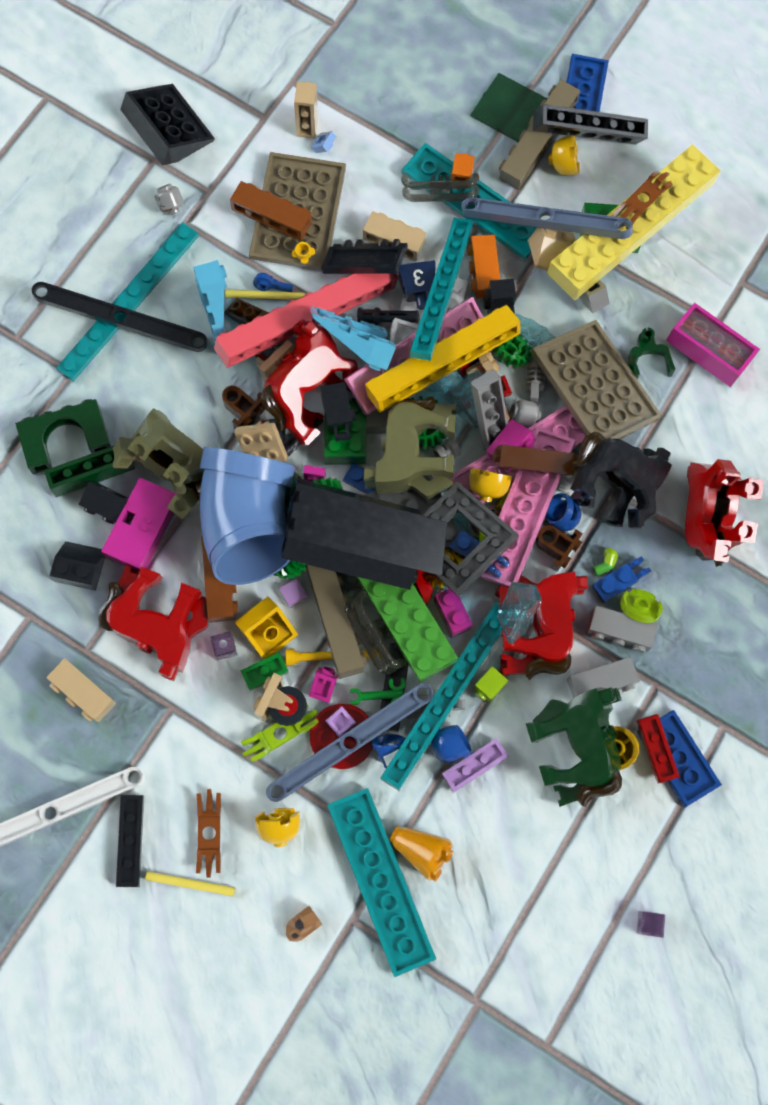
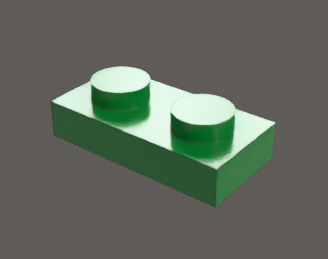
M280 652L240 670L249 691L264 685L268 676L272 678L273 673L280 676L289 673Z

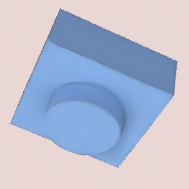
M332 131L320 133L311 149L315 153L327 152L332 148L333 141L337 136Z

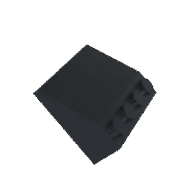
M173 83L125 93L120 108L121 112L162 166L179 162L215 140L214 136Z

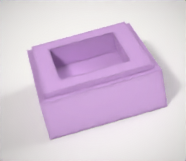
M298 578L279 588L289 608L308 598Z
M340 707L325 720L338 737L344 735L356 724L343 707Z

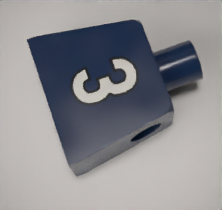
M435 260L402 264L397 273L406 301H416L418 310H424L435 277Z

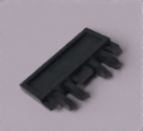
M358 239L353 247L352 241L346 240L343 247L342 244H333V247L329 248L321 270L323 274H397L408 244L401 243L399 239H394L392 245L389 246V241L382 239L379 246L378 243H364L362 239Z

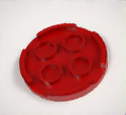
M335 704L323 709L315 717L318 723L310 729V744L314 754L339 738L325 720L340 707H343L356 722L351 729L368 719V715L360 708L351 704ZM347 736L344 740L345 747L353 749L356 746V739L352 736ZM371 741L331 768L340 770L350 769L361 764L372 751Z

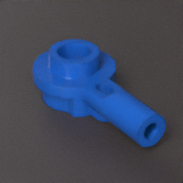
M258 273L253 280L254 287L260 291L274 288L292 292L293 284L278 282L277 279H273V276L267 273Z

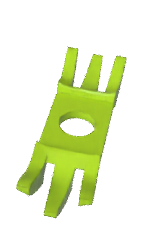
M316 709L295 725L284 726L275 723L264 731L258 732L253 737L241 741V744L245 746L260 740L258 744L243 752V756L246 757L261 750L263 751L250 758L251 761L254 762L267 756L276 748L314 727L318 723L317 719H314L305 726L303 725L310 721L318 712ZM279 727L286 729L287 734L283 739L274 737V731Z

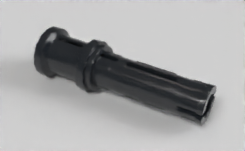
M358 307L357 322L359 323L365 321L378 326L381 323H392L394 318L410 323L419 322L418 310H381L379 307H375V309Z

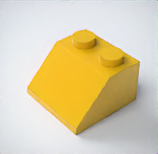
M268 596L234 622L263 660L274 655L298 636L279 606Z

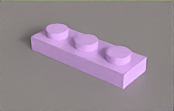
M495 738L441 775L454 793L506 759L508 754L498 739Z

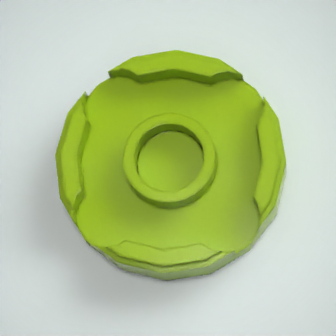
M632 589L631 592L626 591L620 600L622 611L628 617L638 622L654 623L659 620L663 611L662 603L660 601L658 603L655 600L656 596L645 590Z

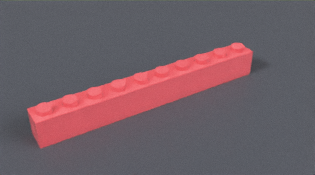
M352 274L348 277H341L337 282L331 285L326 284L314 293L309 292L297 301L292 300L282 308H275L269 314L257 316L251 322L240 324L228 333H221L216 338L214 350L225 366L229 368L298 335L293 326L301 319L305 321L313 319L319 325L320 323L312 317L311 306L340 315L394 289L399 277L397 274Z

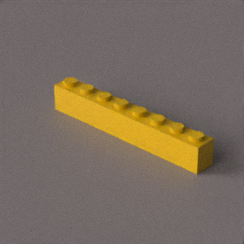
M507 305L497 308L491 314L477 319L466 328H461L457 333L448 338H443L436 344L431 361L408 358L398 366L388 369L382 375L370 379L369 382L365 383L367 396L381 413L519 335L521 321Z

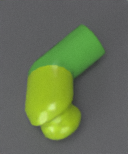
M613 548L605 549L603 563L593 566L596 576L614 569L618 554Z

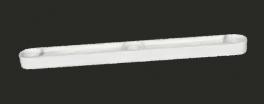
M137 767L127 768L0 823V847L139 787L145 779L143 771ZM132 771H137L140 774L139 781L134 784L130 783L128 775ZM54 807L56 809L55 818L51 820L46 819V809Z

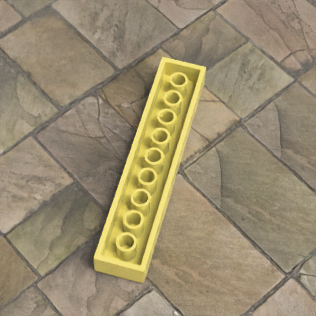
M692 144L660 171L657 177L665 172H668L669 176L658 188L661 189L663 184L671 181L673 185L659 196L642 213L641 217L633 224V234L629 238L617 239L583 234L550 262L547 274L573 300H576L715 183L721 170ZM641 193L638 195V199L641 202H648L649 196ZM618 205L606 216H612L620 205ZM627 207L617 217H621ZM632 213L627 219L631 220L635 213ZM626 226L620 227L618 230L625 231L627 229Z

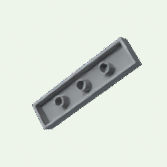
M493 369L470 382L482 446L485 452L508 424L501 377Z

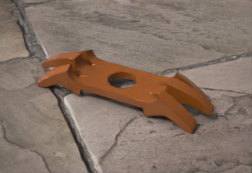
M653 172L619 206L612 216L617 217L627 207L621 218H628L632 213H635L631 218L632 224H634L641 217L642 213L673 185L671 181L663 184L661 189L658 188L669 176V173L665 172L657 177L660 172ZM641 193L647 194L649 201L641 202L638 199V195Z
M207 789L206 811H203L201 793H197L198 849L196 873H201L202 855H205L206 878H211L213 855H216V873L221 872V793L216 794V811H213L212 790ZM208 826L213 827L216 832L215 837L211 840L203 837V830Z

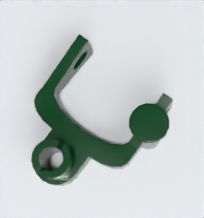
M646 328L643 329L638 336L637 346L633 347L628 355V367L637 379L640 375L637 361L642 355H662L665 358L668 377H672L675 371L668 346L655 343V332L652 328H648L647 331Z

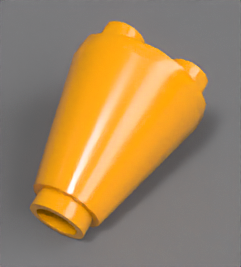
M397 826L390 837V842L393 843V846L429 881L433 880L436 882L439 879L443 863H448L454 853L451 850L453 846L451 840L408 827L402 828Z

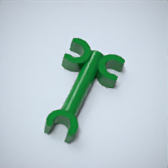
M401 678V686L395 687L393 679H390L389 686L391 690L361 692L359 689L352 688L350 693H356L359 697L355 701H350V704L354 706L362 701L392 699V703L403 695L405 679Z

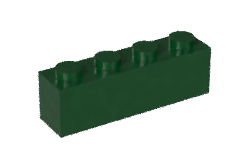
M114 446L44 470L50 490L57 498L86 487L90 481L101 482L134 470V464L132 462L128 468H114Z

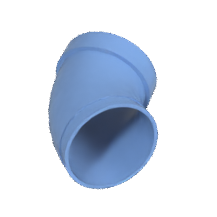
M204 447L200 463V469L203 470L200 492V521L205 550L214 576L225 584L244 585L258 582L274 575L290 562V560L282 558L281 548L287 531L285 526L286 488H291L295 466L252 454Z

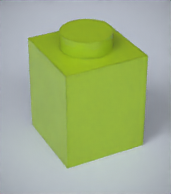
M492 666L474 686L475 695L483 702L485 700L490 702L506 685L508 680Z

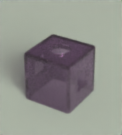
M231 631L210 637L217 660L238 655ZM221 640L227 641L225 648L219 646Z
M638 911L637 934L663 938L665 914Z

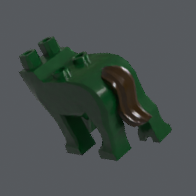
M594 688L576 696L569 703L552 699L540 714L533 719V722L525 723L531 743H538L550 736L566 731L572 749L581 759L578 764L570 769H559L553 765L539 766L545 786L557 783L576 784L574 787L566 785L553 786L554 791H558L561 798L558 800L559 807L575 801L586 807L591 799L613 795L622 786L620 755L614 739L617 735L613 725L609 724V714L613 710L612 704L622 701L618 688Z

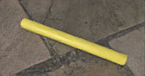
M228 289L225 291L226 298L299 300L305 296V293Z
M147 871L145 876L147 881L233 897L235 893V887L150 871Z

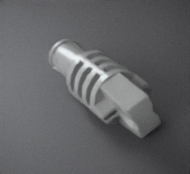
M531 355V363L527 367L526 391H531L530 401L538 403L539 392H544L545 374Z

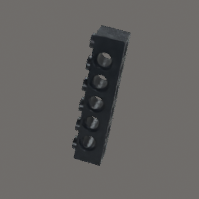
M543 104L533 111V131L636 145L648 139V119Z

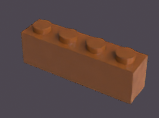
M240 181L230 198L231 210L301 242L312 224V213L308 209L293 205L289 200L280 199L269 191L260 190L251 183Z
M201 536L208 620L210 623L235 620V614L239 613L238 601H234L233 593H237V586L225 584L214 576L205 550L203 537Z

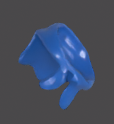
M385 734L372 739L371 745L377 752L379 761L383 763L384 768H387L384 756L397 751L405 741V737L397 734ZM391 742H398L397 744L386 745Z

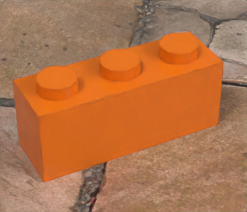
M495 235L471 236V242L467 244V255L471 256L469 273L473 274L471 291L475 292L476 299H483L485 297V288H488L490 280H500Z

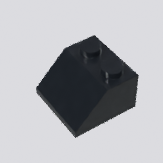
M65 541L55 555L49 576L57 583L96 591L105 556L101 552L102 549Z

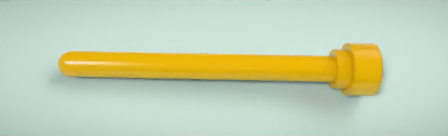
M285 649L286 666H295V664H299V661L333 660L331 651L299 653L294 651V649ZM386 649L359 650L360 653L364 652L366 658H385L388 656Z

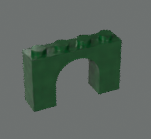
M86 399L80 404L74 406L66 405L60 410L54 412L46 411L40 416L34 418L26 417L20 422L15 423L27 467L32 474L53 468L47 449V441L50 434L60 426L75 425L84 431L91 454L112 447L103 415L96 399Z

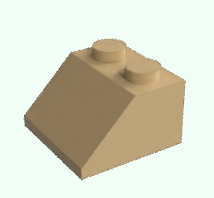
M537 227L528 240L535 268L548 271L550 262L576 241L574 233Z

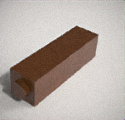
M499 445L493 452V462H495V467L565 476L574 475L571 464L576 460V453L510 445Z

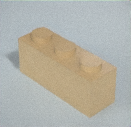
M297 82L294 99L296 136L315 139L318 124L317 84Z
M372 211L363 229V240L369 243H378L380 246L382 239H387L389 246H391L394 239H399L401 243L408 244L404 257L417 261L426 243L427 233L418 227L406 225L401 220L389 218L384 213Z
M65 658L46 677L51 681L49 686L58 694L62 691L67 696L65 700L72 707L75 708L78 705L83 710L81 715L90 722L94 719L99 723L116 704L114 700Z

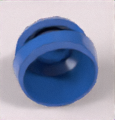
M558 493L553 496L545 518L551 526L560 531L567 532L573 530L579 524L582 516L581 508L573 502L570 495Z
M458 725L439 729L431 742L433 754L443 762H454L459 758H467L472 754L471 746Z

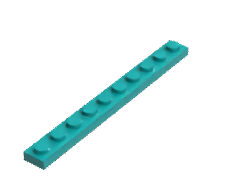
M455 217L453 219L410 350V358L428 361L432 359L473 228V220Z
M182 222L112 304L135 311L199 237L198 232ZM117 313L114 318L116 321L122 322L126 319V315L124 313ZM96 321L56 367L57 371L74 382L120 328Z
M495 602L383 772L380 780L400 791L501 635V630L506 628L513 617V612L506 608L499 609V604Z

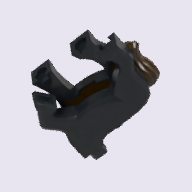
M594 431L583 439L578 458L571 464L573 471H578L570 488L574 491L571 498L573 502L583 508H594L596 496L594 484L597 477L600 476L607 484L614 488L606 510L600 515L599 519L612 527H623L626 510L630 501L635 496L637 507L628 509V527L641 528L644 526V522L656 513V491L663 484L672 467V464L668 462L671 453L665 448H657L656 452L649 448L642 450L621 439L605 438L599 432Z

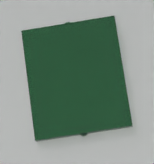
M498 73L487 91L483 93L482 98L470 114V117L519 143L522 131L529 128L533 111L540 107L543 100L547 101V98Z

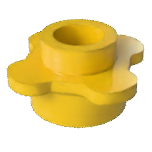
M299 242L295 250H292L291 255L293 258H298L302 264H306L309 261L308 259L315 254V249L306 242Z

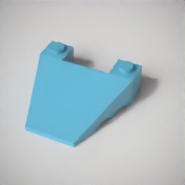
M218 260L194 267L195 281L215 341L217 336L224 332V288L227 287L225 281L227 274L224 265H219Z
M311 306L312 317L368 363L370 368L378 371L381 368L388 369L396 346L394 342L386 339L388 332L385 328L365 321L359 323L351 320V317L344 316L343 318L335 315L334 312Z

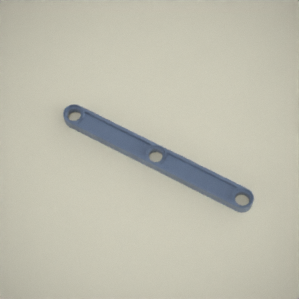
M474 197L466 198L461 204L463 214L470 218L617 239H626L633 234L632 221L627 218ZM470 205L475 206L473 209H466ZM543 216H550L547 220L540 219ZM623 226L628 227V229L625 231L618 230L620 227Z
M427 684L417 685L272 782L266 789L268 799L273 802L283 800L428 703L433 697L432 688ZM421 687H426L430 692L426 700H421L417 696V691ZM347 736H352L356 739V746L353 749H348L344 745V740ZM274 785L280 786L283 790V794L279 798L271 795V788Z

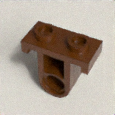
M227 386L223 390L222 398L225 408L239 419H233L234 429L236 427L252 425L253 419L265 411L261 403V392L257 394L258 400L255 401L237 386ZM232 396L238 397L235 401H229L228 399Z
M546 525L539 530L535 542L539 549L555 559L550 568L558 572L561 567L565 569L572 559L568 556L572 550L576 552L582 541L579 539L583 533L575 529L572 536L569 537L557 528ZM542 535H549L552 538V541H545L542 538Z

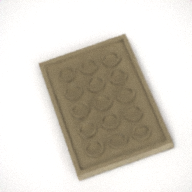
M270 152L262 190L269 191L280 199H287L293 205L304 207L312 213V224L302 242H306L310 247L314 248L315 254L308 259V263L302 264L298 258H293L291 255L292 250H295L296 245L301 241L256 221L249 259L321 270L327 252L332 247L346 163Z
M597 320L536 346L531 350L530 353L586 436L595 431L602 434L605 438L622 439L661 419V413Z

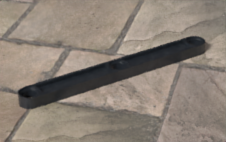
M37 282L32 286L33 297L40 303L191 351L202 352L207 347V337L202 332L46 282ZM39 288L47 289V294L40 297L36 295V291ZM117 313H124L126 315V319L122 322L116 321L114 317ZM200 337L204 340V344L197 347L193 344V339Z

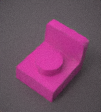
M305 465L303 471L304 480L311 482L322 478L325 480V468Z
M327 666L318 668L309 697L327 703L330 702L338 679L337 672L333 668Z

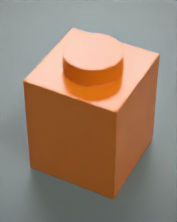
M455 153L450 184L464 187L470 186L475 156H470L466 153Z

